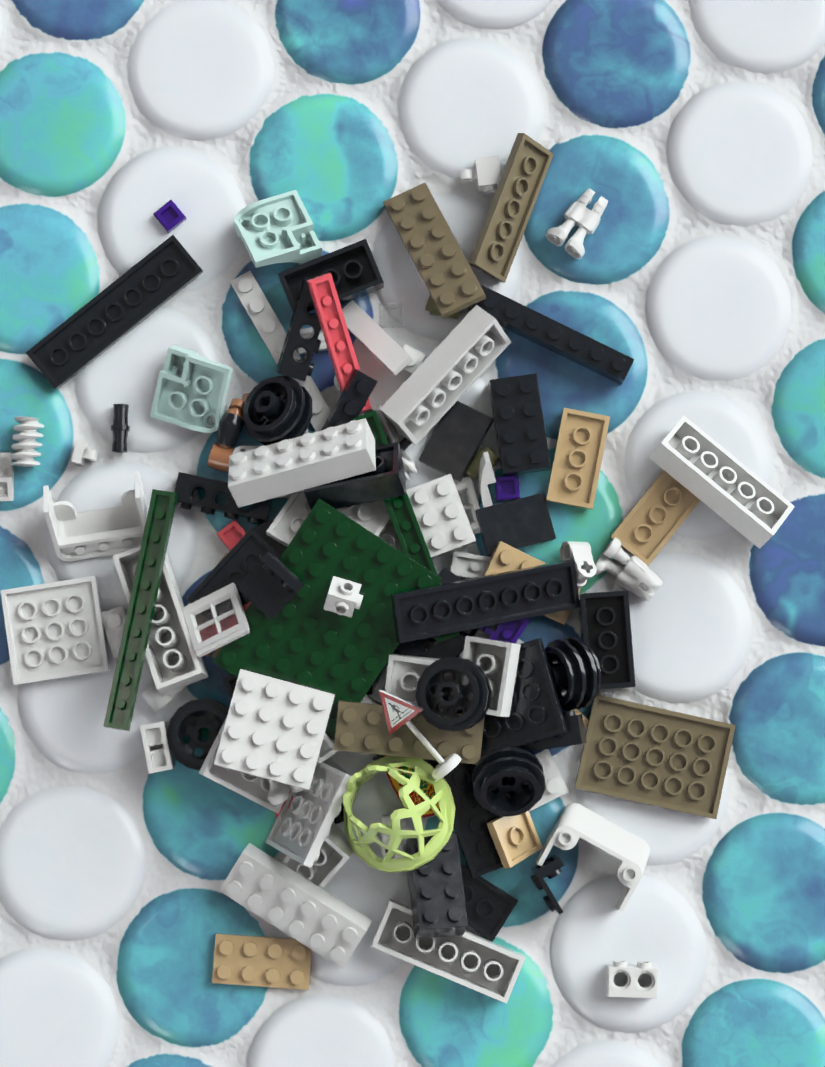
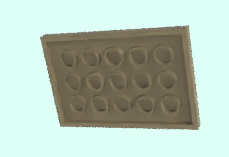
M597 694L592 702L586 730L587 743L583 744L574 788L717 819L736 725Z

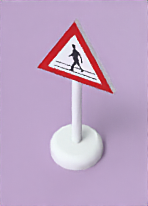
M379 690L389 735L406 724L439 763L431 773L434 780L438 781L451 772L461 762L460 756L453 753L443 759L410 720L423 711V708Z

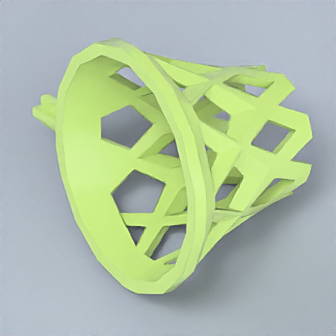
M385 756L371 761L348 781V791L343 795L344 832L353 852L375 869L389 873L414 871L433 860L449 841L453 831L456 810L451 788L444 778L438 781L434 780L431 775L434 767L423 759ZM405 766L414 769V772L394 767ZM379 771L388 772L392 778L404 785L399 789V798L405 808L393 811L390 815V825L371 823L368 828L354 816L352 805L360 787ZM401 773L411 775L410 779L404 777ZM421 780L433 784L436 795L431 799L420 789ZM416 792L425 801L415 806L409 794ZM437 802L439 804L440 811L435 805ZM432 809L440 820L438 828L423 831L421 816ZM411 817L415 831L401 830L400 819ZM353 828H354V830H355V832H356V834H357V836H358L357 839H356V837H355V835H354V833H353ZM377 832L390 835L388 846L379 841L376 835ZM433 836L424 847V837ZM417 838L419 851L409 855L398 850L402 839ZM376 842L387 849L388 852L384 859L377 857L368 844ZM394 854L404 857L399 859H391L394 856Z

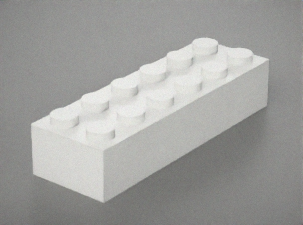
M476 305L450 331L449 335L433 350L427 359L417 367L415 372L401 384L400 388L386 400L380 408L381 412L401 435L416 446L507 348L511 341L497 320Z
M685 416L679 420L649 457L759 549L776 533L795 507Z
M366 418L339 426L328 427L314 433H306L296 438L285 439L267 446H260L249 451L238 452L229 456L228 488L239 508L375 471V438Z
M141 545L113 556L128 605ZM167 553L145 653L156 689L163 694L209 677L203 658L197 657L183 613L185 605Z
M251 843L244 849L219 889L226 896L341 969L344 968L372 922L371 919Z
M392 899L388 902L371 943V947L506 1004L525 960L523 954L468 931H465L463 936L415 938L411 907Z

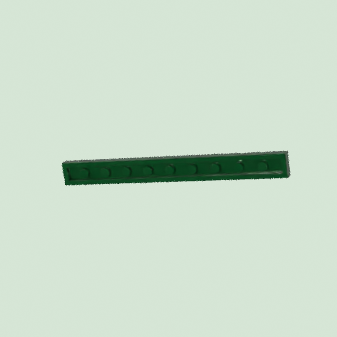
M376 410L353 418V420L366 418L375 438V447L388 444ZM407 492L406 495L396 498L383 499L403 553L438 575ZM455 632L435 636L438 644L460 636V633Z
M152 490L104 721V727L130 731L178 494L175 492Z

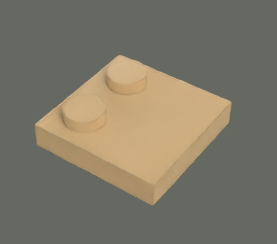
M529 811L516 816H499L487 823L504 869L513 867L543 848Z

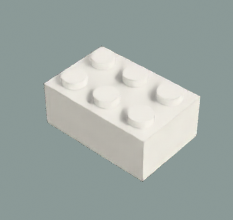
M451 474L406 490L432 559L475 544V536Z
M466 636L462 658L469 659L480 666L489 678L492 697L490 708L486 714L510 717L521 644ZM463 676L461 678V683L463 685H467L469 683V679L466 676ZM469 693L467 701L472 703L473 694Z

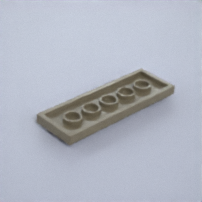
M518 133L468 262L496 281L503 283L506 282L554 155L525 133Z
M426 183L420 184L383 202L390 219L443 319L486 299L480 283Z
M339 700L334 750L436 760L406 724L389 735L382 705ZM421 712L410 719L443 759L456 753L462 759L460 763L476 764L480 760L485 716L472 728L461 731L438 729L428 723ZM456 712L455 715L459 717L462 713Z

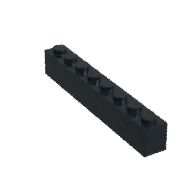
M483 285L481 287L486 295V299L465 308L471 311L478 305L493 316L501 327L620 385L625 380L634 361L633 358Z

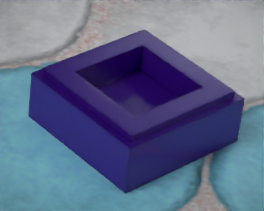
M169 200L153 213L154 217L168 233L187 219L172 200Z
M518 475L495 477L496 501L520 499Z

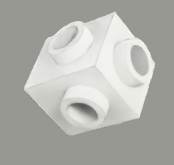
M333 576L324 610L352 618L354 608L360 609L364 596L359 594L362 584Z

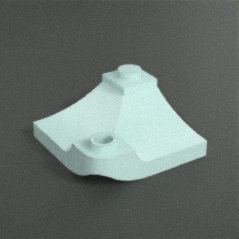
M296 190L254 202L241 209L234 217L235 232L238 238L242 239L255 268L286 262H294L301 265L322 256V246L313 230V222Z
M177 345L168 347L164 369L159 372L150 417L202 433L218 431L221 418L226 413L224 407L233 368L209 360L190 349ZM211 416H213V417L215 418V420H216L215 423H212V422H211V420H210V417H211Z

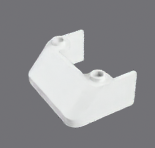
M139 471L134 472L135 490H129L122 495V506L76 513L74 506L67 501L53 502L48 485L43 486L44 515L56 555L60 560L75 561L119 554L141 545L148 512Z
M568 804L562 811L535 863L542 866L553 845L562 850H570L577 844L579 838L584 839L622 861L617 870V877L626 887L615 908L623 912L642 878L650 855L648 843L580 804Z

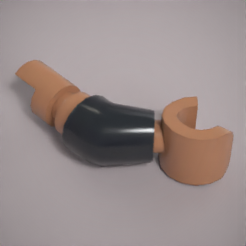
M250 393L243 394L242 399H232L229 410L223 414L218 428V443L215 442L213 444L207 466L222 472L228 471L229 456L234 451L232 447L235 446L243 427V408Z

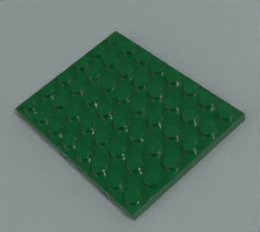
M319 498L279 559L305 585L273 619L267 617L251 602L245 611L250 633L224 645L213 662L237 678L240 669L335 694L325 733L332 740H335L339 700L361 703L389 660V654L392 655L399 645L396 640L390 594L435 586L439 584L442 578ZM333 576L362 584L359 594L364 596L360 609L354 608L352 618L324 610Z

